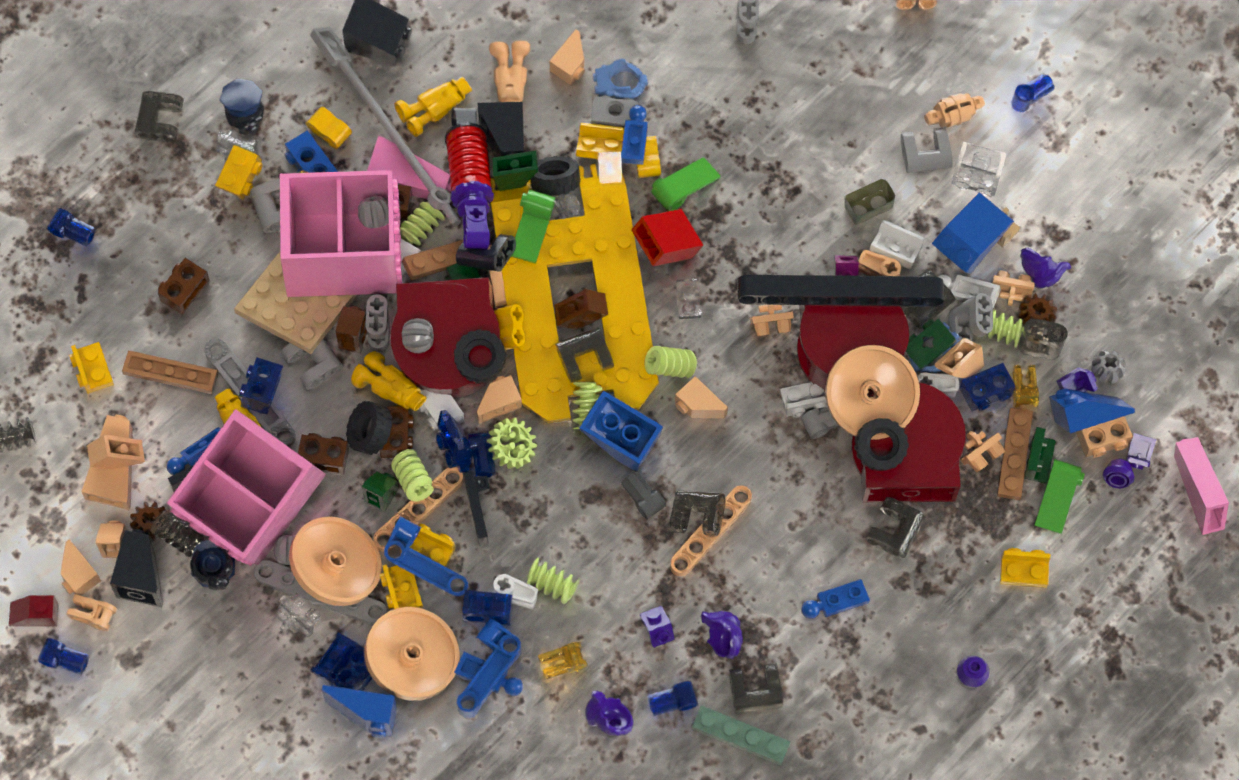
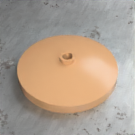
M868 345L849 351L834 364L827 378L825 397L828 410L834 421L844 431L857 437L858 430L865 423L879 418L891 419V421L899 423L900 427H906L916 413L920 399V387L913 367L901 354L884 346ZM868 389L873 390V397L867 396ZM877 433L871 438V440L887 438L890 436H888L885 433Z
M337 517L314 519L298 531L290 546L289 562L295 579L309 595L323 603L335 606H348L359 603L371 594L380 580L379 574L382 572V562L378 548L372 538L362 528L348 520Z
M416 607L397 608L381 616L370 629L364 646L366 666L374 681L389 694L405 700H424L442 692L456 674L454 671L460 660L458 642L451 628L434 613Z

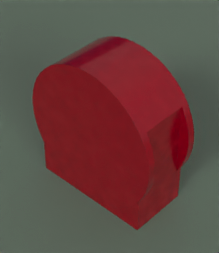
M489 277L396 284L397 313L391 328V347L395 360L406 378L422 390L436 394H448L453 399L471 395L484 387L487 383L477 384L473 381L470 382L460 374L454 361V349H456V344L463 335L479 329L481 331H490V333H494L500 339L499 323L493 306V288ZM411 319H425L432 325L434 333L433 344L425 352L413 353L403 345L402 329L404 324ZM476 346L469 353V361L474 367L483 368L491 362V351L485 346Z
M799 305L801 324L797 342L798 362L806 378L824 389V392L828 375L834 364L844 354L853 349L868 345H878L890 348L905 357L909 341V326L900 306ZM868 389V397L874 393L872 389Z
M919 382L920 399L916 413L907 426L903 428L908 436V453L897 467L884 471L869 469L868 466L863 465L862 461L857 458V452L854 449L855 436L852 437V457L856 469L861 476L862 503L956 501L961 487L959 460L965 446L966 431L959 409L942 391ZM890 437L871 440L870 448L875 455L886 456L891 452L893 442Z

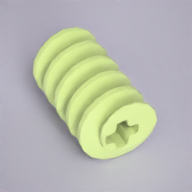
M428 201L420 203L419 208L413 211L414 215L410 214L407 217V221L401 223V239L411 245L414 243L420 246L419 237L424 240L427 239L424 231L432 233L433 229L430 225L438 227L437 218L442 221L445 220L442 212L431 207Z
M993 310V329L988 333V338L991 339L997 334L998 342L1005 337L1007 345L1014 340V347L1017 348L1024 328L1022 326V319H1019L1014 324V316H1010L1006 321L1005 313H1001L997 318L996 310Z
M661 346L651 347L646 354L644 362L648 374L670 375L671 377L677 376L680 378L692 377L697 367L696 356L691 350Z
M597 382L573 383V385L580 387L579 390L573 391V394L580 396V398L573 400L574 404L579 405V408L574 409L573 413L578 414L579 417L573 419L572 422L579 424V426L572 429H579L600 397L596 392L602 391V387L596 385Z
M407 449L394 457L391 468L407 498L417 502L430 496L434 491L431 485L432 480L421 463L417 452L413 449Z
M537 557L529 570L527 584L531 586L536 584L538 591L544 588L545 595L553 592V599L557 600L561 596V603H567L574 595L580 578L573 583L572 574L565 579L564 570L555 574L556 566L547 570L548 562L545 561L539 566V558Z

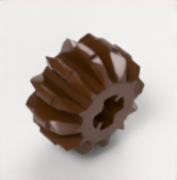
M1036 293L1033 294L1032 298L1027 296L1024 299V303H1021L1019 306L1021 312H1019L1018 318L1023 319L1022 326H1030V332L1034 328H1037L1039 333L1043 331V328L1049 330L1052 326L1051 323H1054L1057 319L1055 315L1057 307L1052 306L1054 303L1053 299L1045 300V294L1041 298Z
M154 501L151 507H149L147 502H144V508L141 509L139 506H136L135 510L137 513L130 515L131 520H133L130 523L131 529L146 532V535L150 536L152 541L155 542L156 535L164 537L163 530L169 529L170 526L167 522L170 520V516L165 514L166 509L164 506L158 508L157 502Z

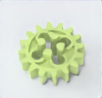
M506 418L496 423L494 429L489 431V434L493 437L487 440L488 443L492 444L488 451L495 453L492 458L493 460L500 459V466L507 464L508 469L513 467L517 469L522 467L523 464L531 462L530 458L535 456L532 449L536 448L537 444L532 443V440L536 436L529 434L532 428H525V421L517 424V418L511 420ZM518 442H522V443H523V444H519V445L515 446V444L518 443Z

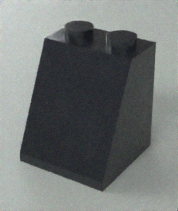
M354 0L342 29L344 46L350 53L396 66L398 59L401 60L405 51L404 43L406 40L409 41L412 34L409 18L374 0Z
M523 102L478 103L479 125L487 132V143L494 156L500 157L524 153Z
M125 530L110 581L111 588L116 598L162 608L163 598L155 551L150 538L142 530Z

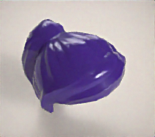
M1029 247L1021 249L1022 267L1032 277V282H1035L1034 286L1038 289L1053 286L1060 280L1067 269H1071V265L1068 262L1056 263L1052 261L1051 257H1041L1039 253Z
M727 611L702 612V623L710 627V638L707 640V643L712 646L714 652L719 657L729 659L738 656L743 644V635L738 617Z
M600 691L592 692V698L588 701L585 709L587 723L593 727L598 726L601 731L610 736L628 734L632 730L634 723L627 707L621 703L619 698H606Z

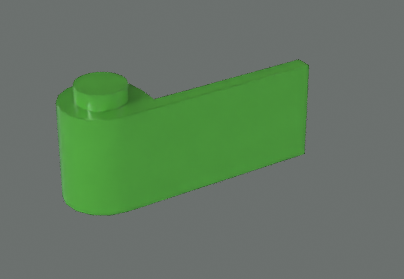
M703 157L664 179H657L652 184L653 189L651 193L667 212L677 210L684 203L687 196L715 182L721 176Z
M529 190L527 194L523 193L520 206L523 207V214L515 236L516 248L511 257L536 264L556 197Z
M1054 459L1034 526L1062 534L1076 486L1081 487L1085 473L1081 472L1082 467Z

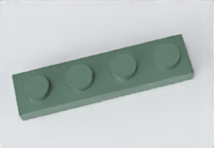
M702 705L692 726V729L778 765H782L790 745L788 740Z

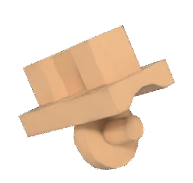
M999 270L997 275H994L992 284L1000 285L1001 291L998 297L1008 299L1007 306L1012 307L1013 300L1024 302L1025 297H1032L1035 282H1031L1029 275L1022 274L1018 279L1009 278L1010 274L1007 271Z
M782 305L758 306L759 313L768 312V315L750 318V324H754L756 335L763 336L770 334L768 322L776 321L778 333L791 332V319L794 317L793 311L774 314V311L782 310Z
M973 431L967 433L969 441L965 443L964 447L967 450L971 447L975 449L960 459L963 465L969 464L976 472H979L988 465L981 455L984 451H987L993 460L1003 454L1005 450L999 442L1002 439L999 433H996L994 436L992 435L983 443L981 440L986 437L983 431L978 434Z

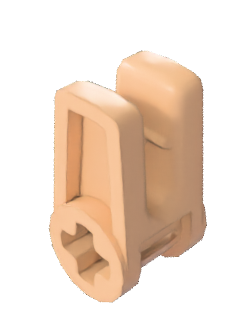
M864 250L859 258L858 271L867 276H900L901 264L896 259Z
M75 594L73 597L75 605L92 612L86 613L79 611L77 608H69L66 613L67 616L98 630L108 631L110 627L108 625L112 614L116 613L117 608L107 602L96 601Z

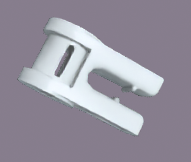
M926 372L917 376L919 382L939 389L949 398H954L959 389L958 377Z
M506 574L495 578L493 593L496 599L533 609L538 597V589ZM504 585L508 586L504 591L500 590Z

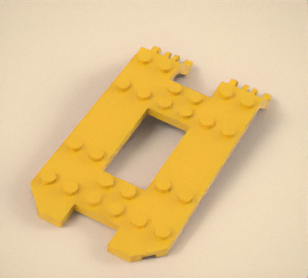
M618 161L612 162L614 174L611 175L606 174V164L599 163L601 176L597 175L596 165L591 164L590 173L592 177L584 178V168L579 166L580 183L578 187L582 198L584 216L550 220L536 264L510 257L501 270L506 306L517 304L524 313L522 328L525 334V343L522 347L513 349L522 405L539 415L547 423L571 420L568 398L578 397L573 394V391L580 389V387L573 385L574 382H597L596 385L601 386L602 391L596 392V394L603 391L613 392L615 398L635 410L641 409L647 398L659 385L658 375L648 374L645 369V357L653 345L635 237L631 231L633 225L626 183L622 174L621 164ZM491 178L494 199L490 205L496 238L500 234L512 235L515 238L523 214V207L520 206L523 193L527 194L529 190H532L531 182L529 180L525 184L526 186L522 188L495 191V181ZM592 261L597 292L605 293L608 315L601 318L605 345L560 352L547 268Z

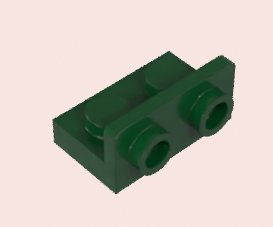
M1036 427L1024 479L1046 484L1056 441L1044 437L1046 429Z

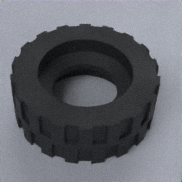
M566 156L539 159L538 172L530 179L532 190L550 196H558L574 191L580 183L579 164L576 160Z
M479 329L468 332V334L461 337V340L456 344V349H454L456 367L460 374L470 382L473 381L477 384L489 383L488 381L495 380L498 375H501L503 368L506 366L507 355L502 341L497 335L487 330L481 331ZM480 345L487 347L492 354L491 362L483 368L474 367L469 361L470 351Z
M362 401L353 409L346 426L347 441L351 449L369 455L377 454L378 451L383 449L392 428V416L386 406L370 401ZM371 421V428L368 435L366 436L367 427L369 422Z
M879 418L865 423L858 430V435L854 440V449L857 452V458L862 461L863 465L868 466L872 470L884 471L893 469L902 463L903 458L908 453L909 443L907 442L908 436L905 434L903 427L898 425L899 423L893 422L891 419ZM877 433H885L892 439L893 448L886 456H877L870 448L871 438Z

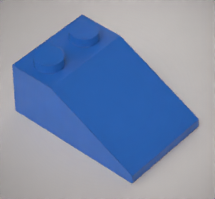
M979 192L945 226L932 242V245L965 273L971 274L1014 223V220Z
M1069 389L1058 390L1055 395L1049 396L1055 423L1070 434L1135 413V409L1113 396Z
M605 391L601 393L579 427L580 431L614 459L635 472L641 467L663 429V426Z
M322 685L324 700L329 706L366 732L372 733L373 737L386 738V736H392L397 711L394 696Z

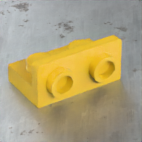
M580 123L576 156L620 162L624 128Z
M99 342L79 349L75 345L71 346L73 353L69 354L73 368L78 366L80 374H77L76 377L80 388L85 387L87 394L114 385Z
M420 523L418 526L421 529L410 548L446 567L455 551L453 539L443 533L438 535L432 532L431 528Z
M1018 548L1004 550L1001 556L1000 584L1047 588L1051 554L1045 553L1043 550H1032L1031 552H1022Z

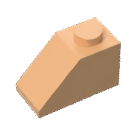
M576 29L549 61L550 72L570 85L575 80H579L585 72L580 32Z
M963 338L935 363V367L951 376L971 379L984 367L982 346Z
M511 375L508 377H497L492 383H489L477 410L479 424L522 408V399Z
M696 376L675 394L676 408L682 414L686 413L691 418H725L727 416L728 407Z
M102 435L87 445L90 467L115 469L145 462L142 440Z
M108 521V523H101L96 537V545L102 558L118 557L124 532L127 530L125 524H122L120 521Z
M71 540L66 541L60 573L64 582L61 584L69 595L74 593L82 596L101 582V580Z

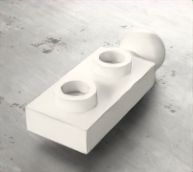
M948 275L938 276L943 279L944 293L950 291L949 295L951 298L964 302L979 293H985L991 298L994 308L1001 291L1000 285L962 275H957L955 282Z

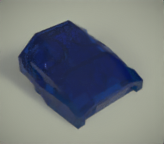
M446 410L440 411L437 423L441 431L436 434L437 445L441 451L446 450L445 460L449 468L457 467L460 473L467 472L473 460L472 448L460 424Z
M337 632L335 640L317 665L312 667L310 671L335 687L364 691L372 680V676L366 666L364 648L352 639Z

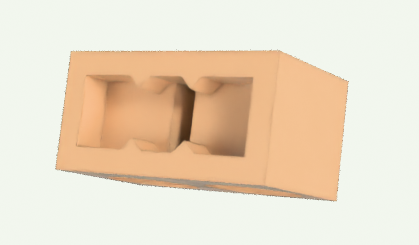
M1125 416L1076 432L1085 457L1093 456L1094 458L1105 455L1106 451L1113 449L1120 451L1127 448L1133 437ZM1116 430L1121 434V436L1116 437L1111 433V431ZM1089 437H1096L1099 443L1091 442Z

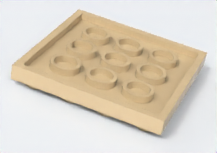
M279 252L236 305L234 311L235 314L312 354L340 318L343 306L348 307L357 295L287 297L281 264V252Z

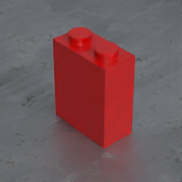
M682 209L642 216L631 229L652 266L692 259L704 246Z

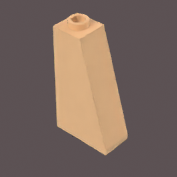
M107 415L100 437L102 435L132 439L133 428L130 420L122 415ZM132 465L115 469L89 467L81 491L84 499L130 511Z

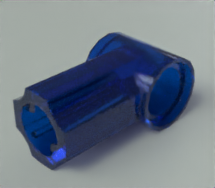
M1043 73L1027 84L1018 85L1011 100L1012 108L1018 112L1027 111L1033 103L1054 91L1053 80L1049 75Z
M62 208L57 209L46 227L53 235L59 238L67 237L86 247L91 244L96 232L94 227L77 220L74 215Z
M489 431L468 434L470 453L473 454L476 476H487V478L496 475L495 462L492 459L493 452L488 451L492 447V444L487 442L488 439L492 438Z
M46 638L37 661L50 668L57 669L59 667L82 675L87 668L89 655L68 648L58 640Z
M691 681L677 683L671 689L654 693L647 697L653 717L675 710H690L699 705Z

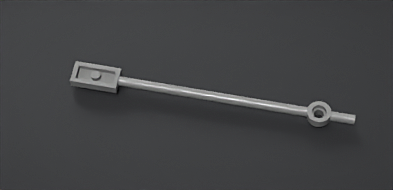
M332 28L313 29L310 36L331 66L341 67L430 192L427 200L431 207L442 210L452 225L458 226L461 220L449 205L452 201L450 193L434 184L349 65L353 58Z

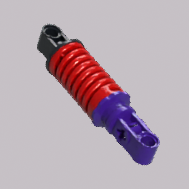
M453 107L451 114L452 127L445 134L451 183L450 198L453 201V206L457 208L459 216L462 217L464 248L488 249L490 234L486 215L489 213V204L494 199V193H492L486 143L487 132L476 122V108Z

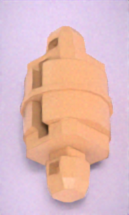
M968 93L951 95L948 98L939 100L934 106V110L929 111L924 116V119L928 125L939 123L941 128L958 126L963 122L969 121L976 114V111L985 105V101L982 96L971 97Z

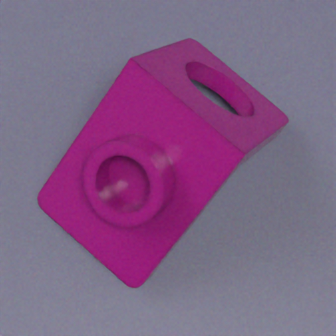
M834 256L836 264L835 275L858 276L859 262L857 256Z

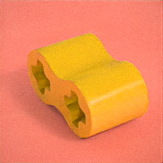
M320 107L306 122L310 131L321 137L334 149H338L352 134L350 127L342 120L336 118L325 107Z
M647 136L644 164H636L638 178L661 176L656 136Z
M517 304L494 310L499 323L500 340L505 351L522 347L525 343V334L522 328L524 320L522 308Z

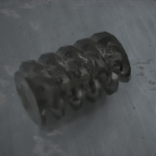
M26 417L24 425L17 419L16 427H13L11 422L8 421L7 427L4 429L0 423V453H3L4 446L8 451H12L13 443L18 449H21L22 442L29 447L33 439L37 445L34 428L28 417Z
M170 510L160 513L151 526L152 534L158 535L160 539L165 540L167 544H171L173 548H178L179 552L185 553L187 557H192L196 545L204 541V534L189 526V522L178 518Z

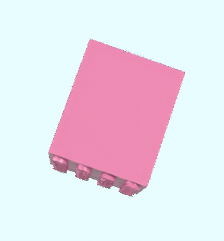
M392 170L280 174V252L287 297L396 293V284H402L401 230L398 181L393 179ZM372 196L386 198L388 200L389 223L379 228L365 227L358 217V206L362 200Z
M235 409L167 504L172 507L170 512L178 518L189 522V526L199 533L207 535L211 542L229 551L228 554L236 560L250 566L253 564L259 565L272 550L277 539L283 535L326 474Z

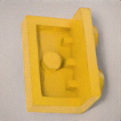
M233 145L215 186L244 200L246 196L250 195L255 175L258 176L262 170V159L255 153Z
M387 564L382 565L384 573L379 575L382 586L388 587L389 595H385L389 609L402 607L423 608L415 576L397 565L389 568Z

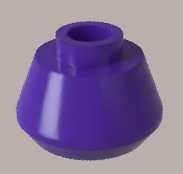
M1124 459L1112 460L1102 474L1104 481L1109 486L1117 489L1130 486L1135 478L1131 464Z
M967 656L959 662L957 676L964 685L979 687L988 680L989 666L982 658Z

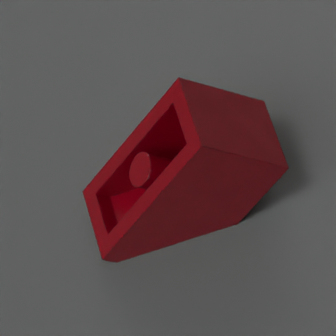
M29 595L10 602L9 626L57 627L59 604L55 596Z

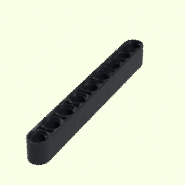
M742 275L737 279V300L739 303L747 305L934 307L944 303V284L942 278L927 276Z

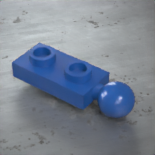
M641 105L633 106L629 111L631 120H625L621 163L644 164L648 122H643L646 119L647 112Z
M217 427L181 451V458L173 457L169 459L166 465L167 471L171 475H175L185 470L187 464L190 466L195 465L221 429Z
M862 579L818 593L816 597L819 602L814 600L805 601L802 604L801 612L806 618L813 619L819 615L820 611H823L826 618L868 604L870 598Z
M464 652L454 671L456 673L455 676L471 682L486 661ZM506 673L493 692L498 694L500 688L503 687L508 695L518 696L523 690L522 681L516 677L507 679Z

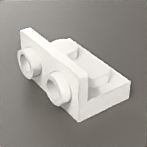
M809 382L780 389L787 417L792 415L795 418L802 417L806 412L813 409L822 410L827 408L824 389L817 384Z

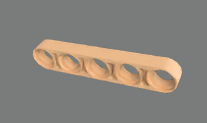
M457 467L445 469L431 484L434 489L437 488L442 491V496L439 499H432L428 496L421 501H410L374 534V544L378 550L384 552L385 546L378 543V538L382 535L391 537L390 534L400 516L419 525L455 493L463 484L462 471ZM450 473H456L460 478L458 482L451 484L447 482L446 477ZM416 504L424 505V513L420 515L413 513V506ZM396 545L391 546L388 551L392 550Z
M736 486L675 553L670 564L674 575L686 576L750 505L752 493L748 487ZM738 492H744L748 499L740 503L735 500L734 496ZM722 509H729L732 511L733 516L730 519H723L719 513ZM712 525L717 528L718 533L715 536H708L704 529ZM694 542H698L702 545L703 549L700 553H693L689 546ZM683 559L687 562L688 566L685 570H678L674 566L675 561Z

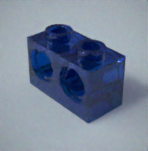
M256 357L254 365L250 364L246 373V378H249L247 384H242L238 397L242 398L241 407L268 415L282 376L283 365ZM260 374H265V375H267L268 377H261V376H259V375H260ZM253 393H257V394H260L261 396L256 397V396H253L252 394H253Z
M1001 363L963 379L959 389L971 412L977 409L983 411L992 405L991 403L998 400L1004 402L1010 399L1016 386L1004 363ZM1001 382L1004 387L998 388L993 383ZM973 391H981L983 396L978 397L973 394Z
M465 590L462 609L463 621L487 623L489 619H493L501 625L510 626L513 607L512 594Z

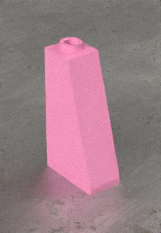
M378 136L367 171L392 170L393 179H397L399 185L411 186L413 196L427 199L430 192L395 143ZM414 155L434 184L445 189L451 195L449 174Z
M1199 438L1183 439L1180 442H1176L1174 458L1202 535L1224 530L1229 502Z

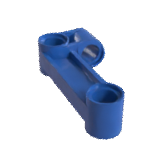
M400 516L384 548L386 560L452 596L459 597L464 595L468 589V581L464 576L410 548L421 527ZM396 545L401 549L400 557L391 558L388 555V549L391 546ZM459 579L463 582L464 589L461 592H454L451 589L450 584L453 580Z
M489 619L476 636V639L478 638L484 645L492 649L493 652L466 689L457 698L459 714L464 718H473L478 714L479 709L521 655V642L519 638L493 619ZM508 644H514L517 647L512 652L504 649ZM465 701L474 702V706L471 709L463 708L462 704Z

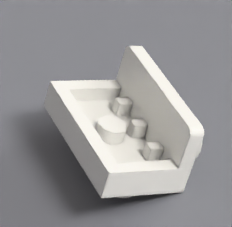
M884 220L869 251L896 259L902 267L911 269L919 255L924 237Z

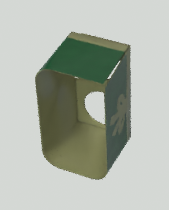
M879 179L847 194L846 197L844 196L845 209L856 226L892 209L895 193L886 180ZM875 196H881L886 200V204L873 209L871 200ZM856 205H861L865 207L867 213L857 215L852 208Z

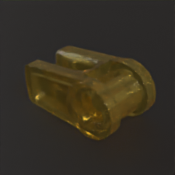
M1014 365V407H1020V405L1038 407L1039 389L1037 387L1035 365L1028 366L1026 374L1027 386L1022 381L1021 366Z
M569 643L561 648L538 655L541 665H550L552 662L565 660L562 663L544 668V678L549 679L586 668L588 664L583 659L581 643Z

